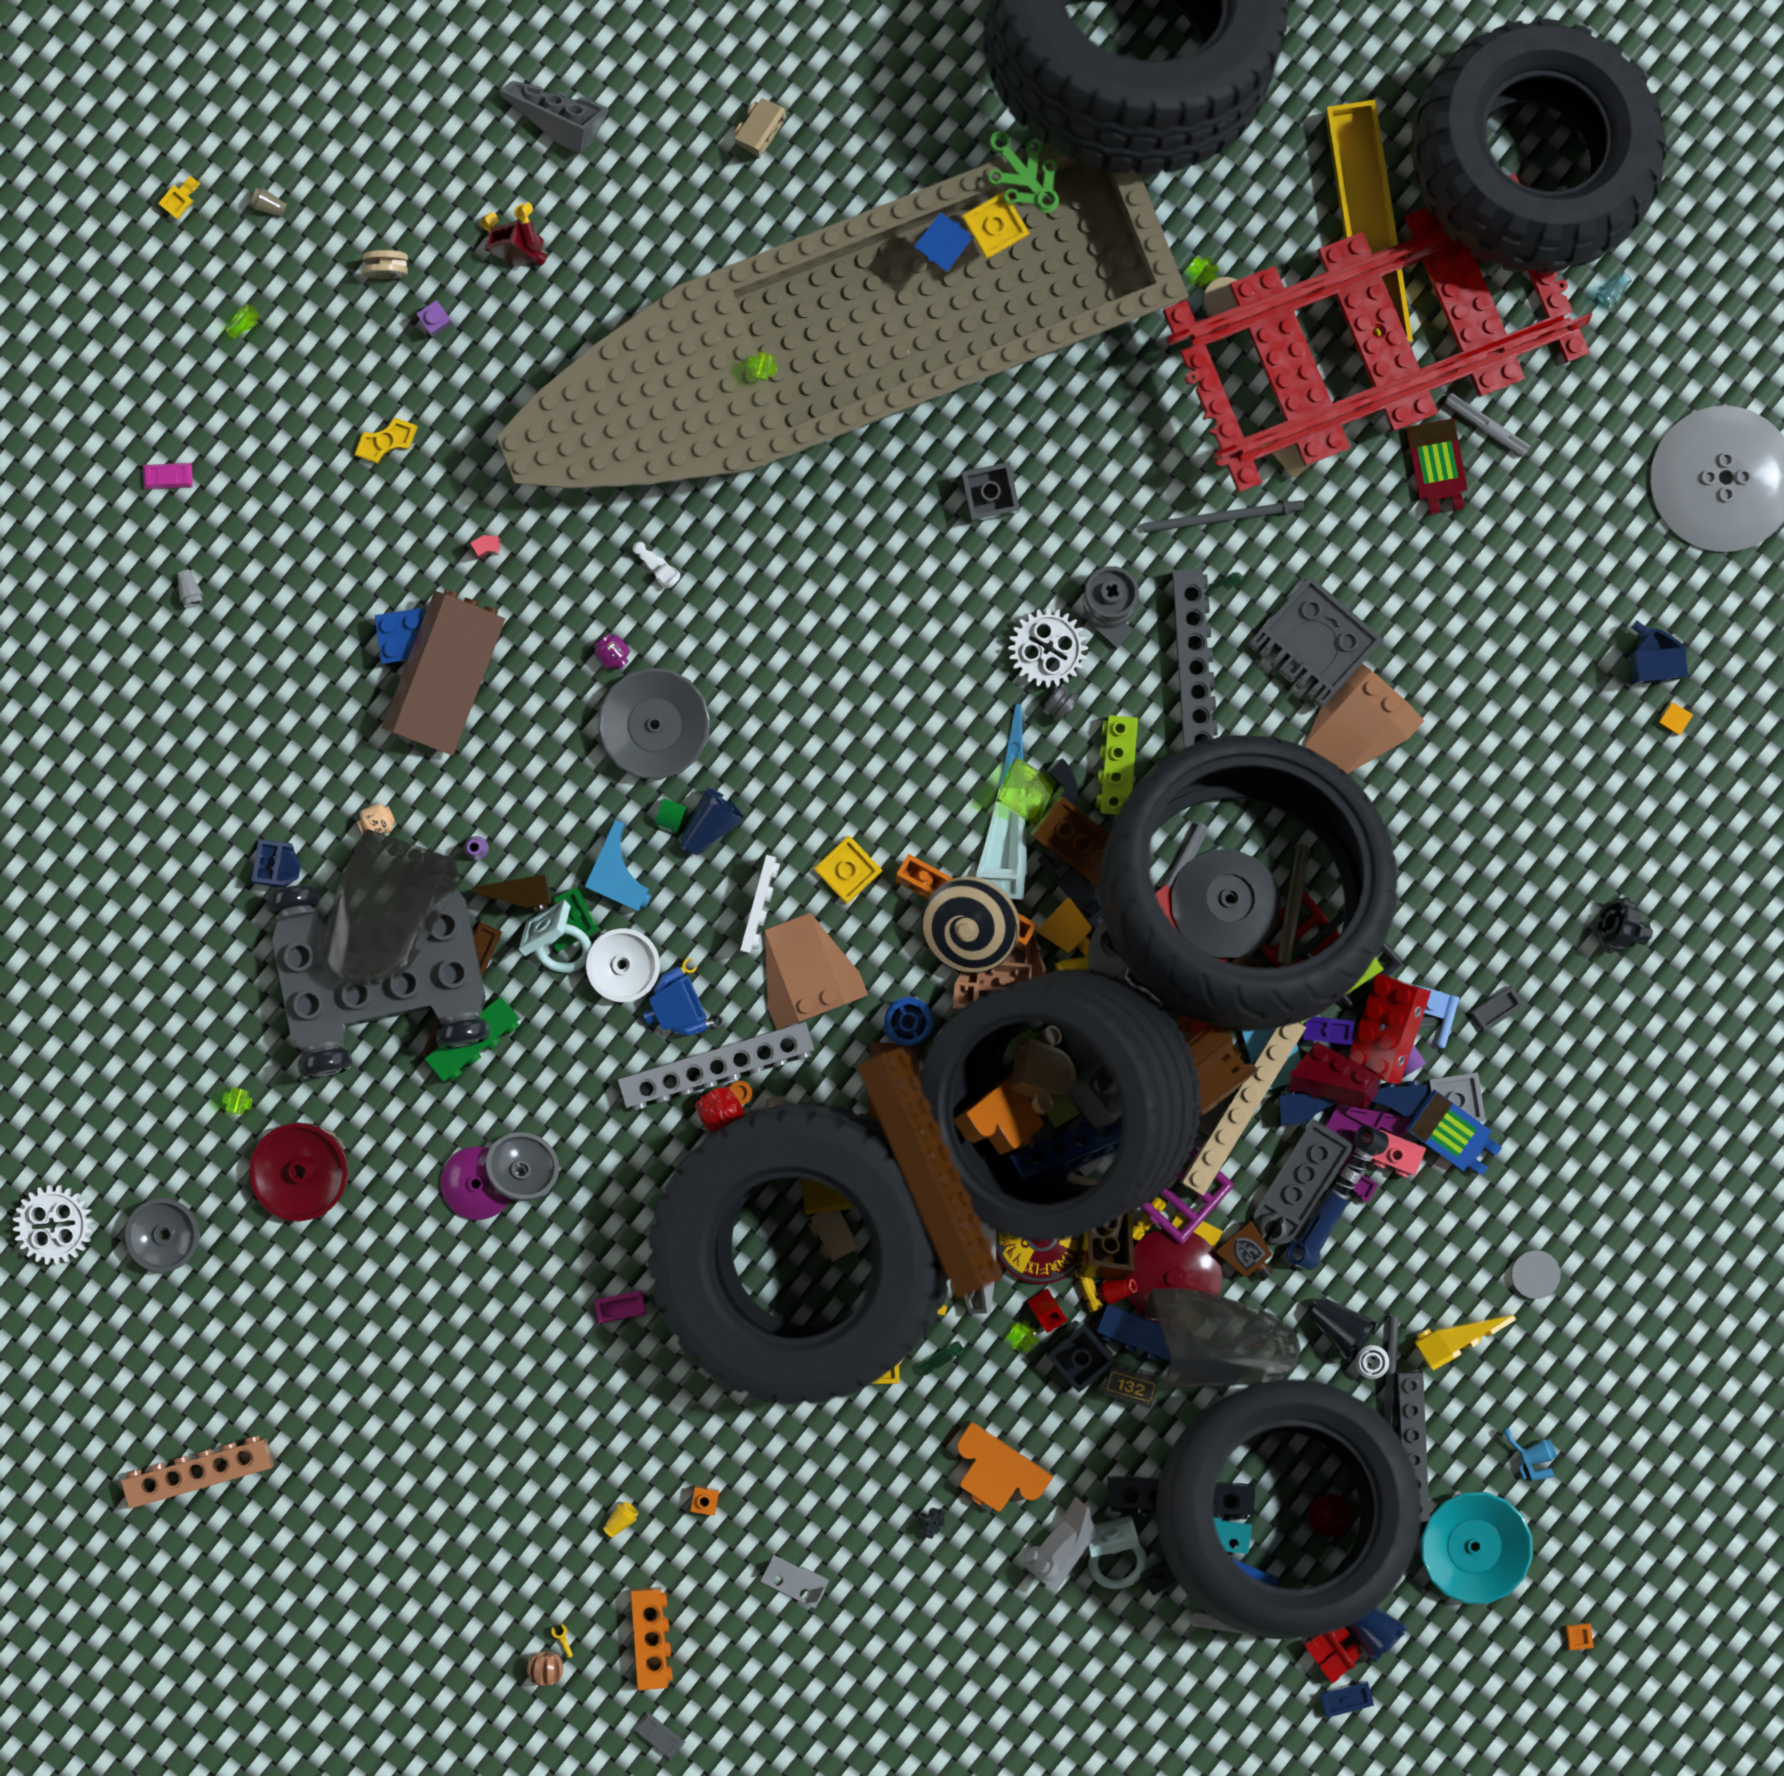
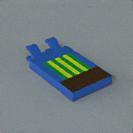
M1435 1089L1432 1090L1406 1127L1408 1132L1462 1171L1469 1166L1482 1176L1488 1169L1487 1166L1477 1160L1482 1150L1486 1148L1497 1156L1502 1149L1500 1145L1488 1138L1492 1132L1490 1129Z

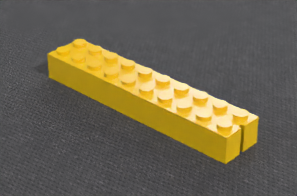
M1376 100L1327 107L1325 118L1344 239L1363 232L1372 254L1398 245ZM1402 269L1383 276L1382 279L1407 339L1411 344L1413 342L1403 273ZM1374 328V335L1380 336L1381 331L1378 328Z

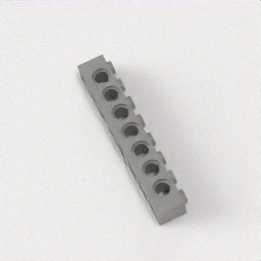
M803 1022L618 1079L626 1108L632 1106L634 1111L647 1107L646 1102L655 1099L656 1103L670 1100V1094L676 1092L683 1096L693 1093V1087L702 1085L703 1089L718 1085L716 1081L718 1079L726 1077L727 1082L741 1078L740 1073L749 1070L750 1075L764 1071L763 1066L770 1063L777 1067L787 1064V1058L796 1056L797 1060L810 1057V1051L815 1050L807 1022ZM790 1038L794 1041L795 1047L792 1052L787 1053L781 1049L780 1045L783 1039ZM762 1045H766L771 1049V1056L766 1060L760 1059L757 1055V1050ZM737 1053L746 1054L748 1062L744 1067H738L734 1063V1056ZM714 1060L723 1062L724 1070L721 1074H714L711 1071L710 1065ZM696 1067L700 1070L701 1076L699 1080L691 1081L688 1079L687 1071L689 1068ZM668 1074H672L677 1078V1085L672 1089L667 1088L663 1082ZM643 1082L652 1083L654 1091L650 1096H645L641 1093L640 1086Z

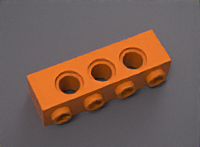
M662 1587L632 1589L631 1600L638 1690L668 1688V1682L673 1681L672 1666L667 1667V1657H671L670 1642H665V1632H669V1620L663 1614V1608L667 1607V1593H662ZM648 1607L654 1608L657 1611V1617L652 1620L647 1619L644 1616V1610ZM649 1632H655L659 1636V1641L656 1644H649L646 1641L645 1635ZM650 1657H657L661 1662V1666L657 1669H652L648 1666L647 1660Z

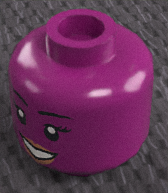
M608 633L594 644L596 647L594 655L606 669L609 670L615 667L619 670L629 662L626 657L630 654V649L619 635L614 634L611 636Z

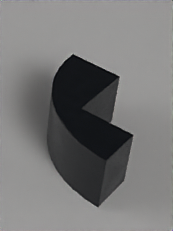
M1062 758L1051 769L1049 774L1065 789L1061 796L1076 807L1078 799L1076 778L1068 763Z

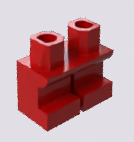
M1345 1627L1333 1632L1313 1636L1303 1643L1332 1684L1340 1679V1676L1349 1669L1354 1668V1662L1364 1654L1356 1642L1346 1649H1343L1339 1642L1350 1635Z

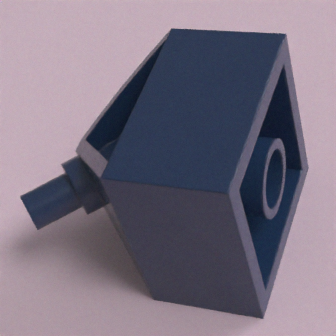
M1636 620L1631 628L1640 635L1639 638L1642 641L1629 655L1632 685L1681 680L1688 677L1685 646L1670 634L1657 628L1652 629L1649 626L1646 628Z

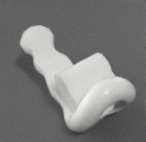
M643 542L634 544L633 552L639 554L640 559L645 561L663 588H671L680 579V572L676 568L671 567L664 559L646 550Z

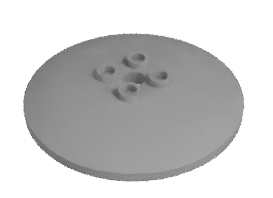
M1734 406L1704 408L1678 421L1659 443L1650 470V488L1653 502L1666 526L1686 543L1712 552L1725 553L1744 550L1771 536L1784 522V436L1759 414ZM1722 471H1727L1731 474L1732 481L1730 484L1725 485L1720 482L1719 475Z

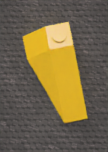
M1508 1314L1438 1328L1432 1331L1428 1328L1417 1334L1418 1339L1413 1342L1427 1366L1434 1371L1461 1355V1348L1467 1349L1477 1345L1482 1340V1336L1488 1337L1516 1319L1514 1315Z

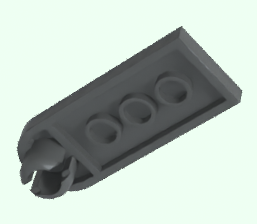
M1312 1119L1255 1210L1254 1225L1263 1239L1276 1219L1280 1221L1267 1243L1285 1244L1298 1236L1355 1144L1315 1119Z

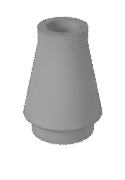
M191 570L177 573L180 603H183L184 608H192L202 604V597L204 595L192 576Z

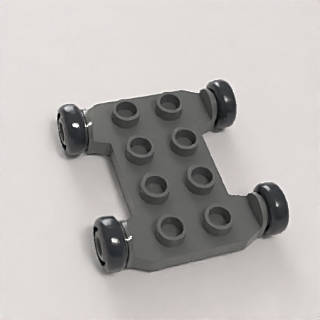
M448 855L430 856L411 861L405 865L403 869L404 880L407 884L414 886L412 910L325 928L320 920L318 911L315 909L319 905L320 894L315 886L295 885L275 890L267 896L266 905L268 912L277 915V924L272 942L290 1035L302 1049L304 1055L298 1061V1070L302 1077L322 1078L345 1072L351 1068V1053L344 1049L346 1026L433 1008L440 1020L441 1027L437 1029L436 1041L441 1048H462L488 1039L490 1035L489 1024L481 1018L486 994L467 901L451 879L457 873V864L453 857Z

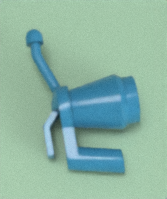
M1506 1428L1504 1435L1520 1452L1521 1461L1519 1468L1523 1478L1526 1479L1523 1470L1524 1463L1527 1465L1532 1481L1554 1478L1552 1468L1534 1471L1532 1464L1550 1462L1557 1457L1551 1439H1543L1528 1449H1522L1512 1439L1511 1430Z

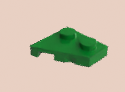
M578 886L555 897V905L565 899L571 906L566 924L579 928L587 936L600 930ZM563 933L557 939L555 949L558 952L578 942V940L569 934Z

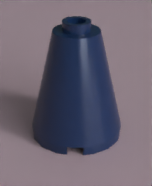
M708 787L704 791L680 838L681 849L690 856L693 854L700 855L744 820L745 816L731 800L727 802L723 799L724 795L713 788Z
M1378 1607L1365 1617L1349 1625L1370 1659L1375 1663L1409 1629L1404 1623Z

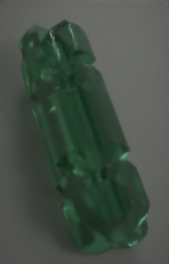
M956 1341L950 1345V1348L947 1349L946 1347L931 1356L929 1361L925 1360L920 1363L919 1368L923 1375H928L933 1372L934 1368L938 1369L953 1360L954 1356L958 1357L964 1353V1348L959 1341Z

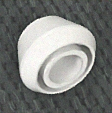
M1369 1345L1358 1352L1355 1364L1362 1376L1376 1379L1386 1373L1389 1367V1358L1381 1347Z

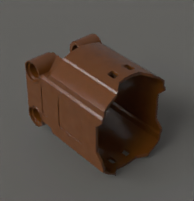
M1182 1014L1175 1021L1178 1024L1177 1028L1179 1031L1183 1032V1038L1186 1044H1189V1051L1195 1059L1193 1062L1195 1068L1198 1069L1199 1074H1197V1078L1200 1080L1201 1085L1199 1086V1094L1202 1097L1199 1104L1201 1106L1199 1116H1204L1257 1073L1258 1070L1254 1064L1243 1063L1240 1059L1241 1053L1233 1045V1037L1227 1029L1212 1026Z

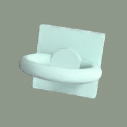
M565 899L527 920L519 950L524 956L535 951L538 960L547 968L556 972L570 973L586 966L587 955L592 945L590 939L582 930L573 925L566 924L571 906ZM563 933L575 937L580 942L582 955L574 962L560 963L554 961L546 954L544 945L552 944Z
M1132 1516L1093 1524L1099 1530L1089 1544L1090 1556L1088 1567L1093 1579L1101 1586L1110 1589H1123L1136 1583L1141 1578L1140 1574L1146 1569L1147 1557L1139 1543ZM1127 1549L1134 1551L1137 1557V1565L1129 1576L1122 1579H1110L1100 1572L1098 1560L1101 1555L1115 1554Z

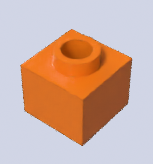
M695 1485L691 1512L715 1516L719 1489ZM702 1497L709 1499L707 1506L701 1505L700 1499Z

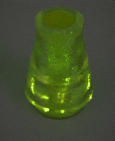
M247 303L244 307L241 306L225 330L232 338L236 339L257 325L261 315L254 307Z

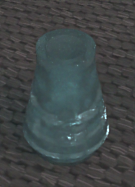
M1620 272L1616 277L1598 288L1597 299L1608 308L1612 305H1617L1624 291L1632 282L1631 278L1625 272Z

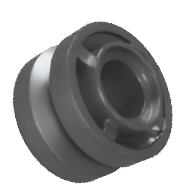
M1064 684L1060 689L1057 687L1046 702V708L1043 710L1047 715L1054 713L1053 720L1057 723L1067 717L1077 703L1075 700L1079 696L1075 692L1068 694V687Z

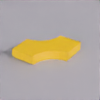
M394 417L390 425L380 432H363L355 456L379 464L381 458L393 449L405 448L410 450L418 426Z

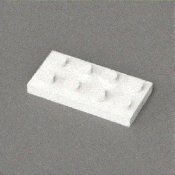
M766 855L741 951L752 953V949L757 950L761 937V935L757 934L759 925L764 926L767 911H764L763 908L765 901H771L774 888L769 886L771 879L777 878L780 864L776 863V857Z

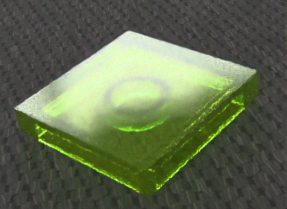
M1015 758L995 801L1031 824L1036 825L1043 815L1057 782L1020 758Z

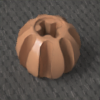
M545 1651L533 1654L528 1660L527 1665L529 1679L531 1682L542 1686L557 1683L563 1673L562 1660L559 1655L553 1652Z

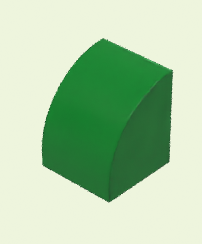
M663 798L654 827L677 835L687 807Z

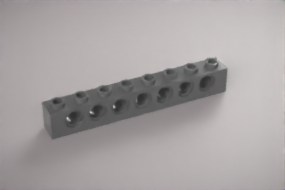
M1202 569L1172 571L1183 749L1195 744L1194 738L1197 735H1204L1207 740L1218 735L1217 721L1212 720V711H1216V698L1211 696L1210 687L1215 685L1214 672H1209V662H1213L1212 647L1208 648L1207 638H1211V624L1206 623L1205 615L1210 613L1209 599H1204V589H1208L1207 574H1203ZM1189 588L1196 590L1198 594L1197 600L1188 601L1184 596L1185 590ZM1187 614H1197L1199 616V624L1196 626L1189 625L1186 621ZM1191 637L1198 638L1201 642L1200 649H1190L1188 647V639ZM1194 661L1199 662L1203 667L1202 673L1198 675L1192 674L1189 670L1190 663ZM1192 687H1202L1204 690L1203 698H1193L1191 695ZM1201 710L1205 713L1206 720L1204 723L1198 724L1193 720L1192 715L1194 711Z

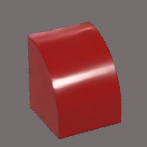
M1048 1288L1027 1301L1047 1334L1068 1321Z

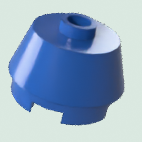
M905 997L896 1000L889 1006L884 1017V1027L888 1036L895 1043L902 1046H915L925 1041L930 1035L933 1027V1016L929 1007L917 998Z

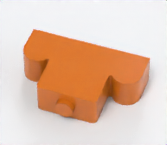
M1013 1069L953 1118V1121L968 1141L977 1142L988 1137L999 1154H1004L1017 1147H1024L1031 1141L1030 1136L1043 1126L1041 1118L1033 1110L1029 1102L1033 1098L1011 1090Z
M970 1421L958 1440L959 1453L967 1459L975 1458L962 1477L960 1485L973 1494L971 1499L981 1506L986 1503L996 1511H1001L1016 1488H1019L1021 1495L1025 1499H1038L1053 1479L1052 1474L973 1421Z

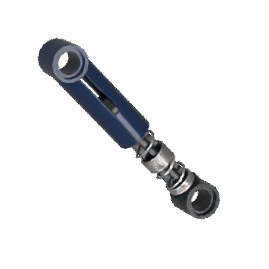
M1364 1125L1356 1131L1354 1139L1356 1144L1354 1151L1356 1154H1352V1161L1350 1164H1346L1347 1166L1341 1172L1342 1178L1339 1183L1335 1182L1336 1188L1328 1189L1299 1240L1293 1242L1288 1247L1286 1257L1290 1264L1306 1270H1313L1319 1265L1320 1251L1350 1202L1348 1199L1350 1197L1349 1191L1354 1189V1184L1359 1182L1362 1176L1361 1171L1366 1170L1365 1164L1367 1161H1371L1375 1155L1382 1154L1388 1147L1389 1138L1385 1132L1368 1125Z

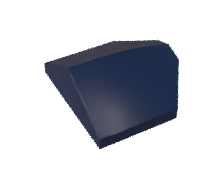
M259 839L251 884L285 888L297 880L301 864L292 843Z

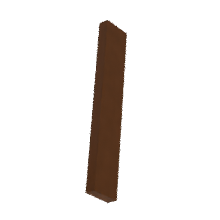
M479 922L474 933V940L483 977L502 931ZM438 1017L422 1051L421 1057L423 1058L428 1057L439 1048L436 1041V1032L441 1027V1023Z

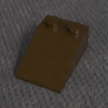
M546 874L472 887L474 893L529 909L532 908V912L545 911L548 909V905L553 904L549 877Z
M1132 1211L1079 1235L1077 1275L1123 1280L1134 1271Z

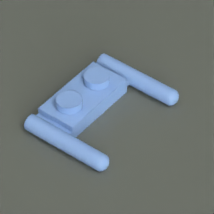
M1421 987L1431 991L1424 1013L1443 1018L1436 1045L1439 1048H1445L1459 997ZM1384 1024L1381 1026V1030H1384Z

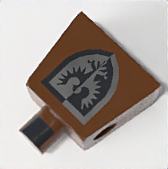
M1250 1220L1214 1250L1245 1277L1254 1271L1263 1282L1273 1274L1272 1269L1265 1262L1272 1254L1257 1228Z

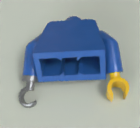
M686 959L682 967H676L664 974L654 988L655 995L650 998L652 1008L644 1011V1018L649 1025L659 1021L663 1030L670 1029L675 1034L685 1036L707 1031L710 1029V1026L715 1029L723 1026L724 1019L719 1014L717 1017L720 1019V1024L717 1026L712 1019H706L707 1016L689 976H684L685 973L692 974L697 969V967L693 970L686 969L685 964L692 959Z

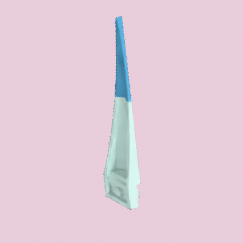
M1020 704L1015 706L1000 787L976 875L978 878L997 885L1010 899H1024L1025 875H1027L1022 709Z

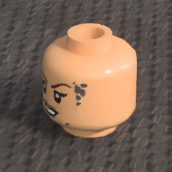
M381 803L363 809L360 812L361 820L357 821L362 834L368 833L372 839L390 833L393 830V824L396 823L389 806L384 807Z

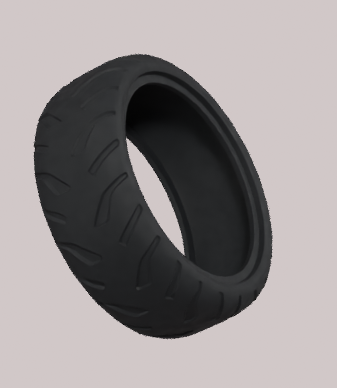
M1250 735L1222 736L1190 745L1157 764L1137 783L1124 802L1110 830L1100 867L1099 895L1102 901L1103 917L1109 936L1112 939V944L1123 964L1128 966V970L1152 995L1186 1017L1212 1026L1242 1031L1274 1029L1310 1019L1327 1010L1355 986L1375 959L1388 934L1397 904L1396 889L1398 888L1396 857L1393 854L1394 847L1388 829L1382 824V817L1368 795L1362 791L1360 785L1343 769H1340L1336 764L1311 749L1276 737ZM1217 799H1247L1271 805L1288 813L1308 827L1319 838L1337 867L1345 898V914L1340 938L1328 949L1305 962L1274 969L1237 966L1207 954L1187 940L1175 928L1159 903L1150 872V846L1154 833L1179 812L1193 805Z

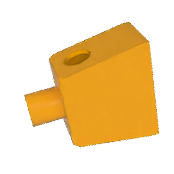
M1067 897L1036 932L1067 953H1070L1077 947L1087 956L1091 940L1086 935L1093 928L1073 901Z

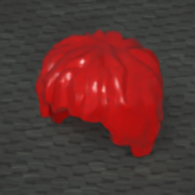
M726 1086L713 1089L701 1097L695 1104L702 1124L712 1133L743 1118L744 1115L743 1107L738 1098Z

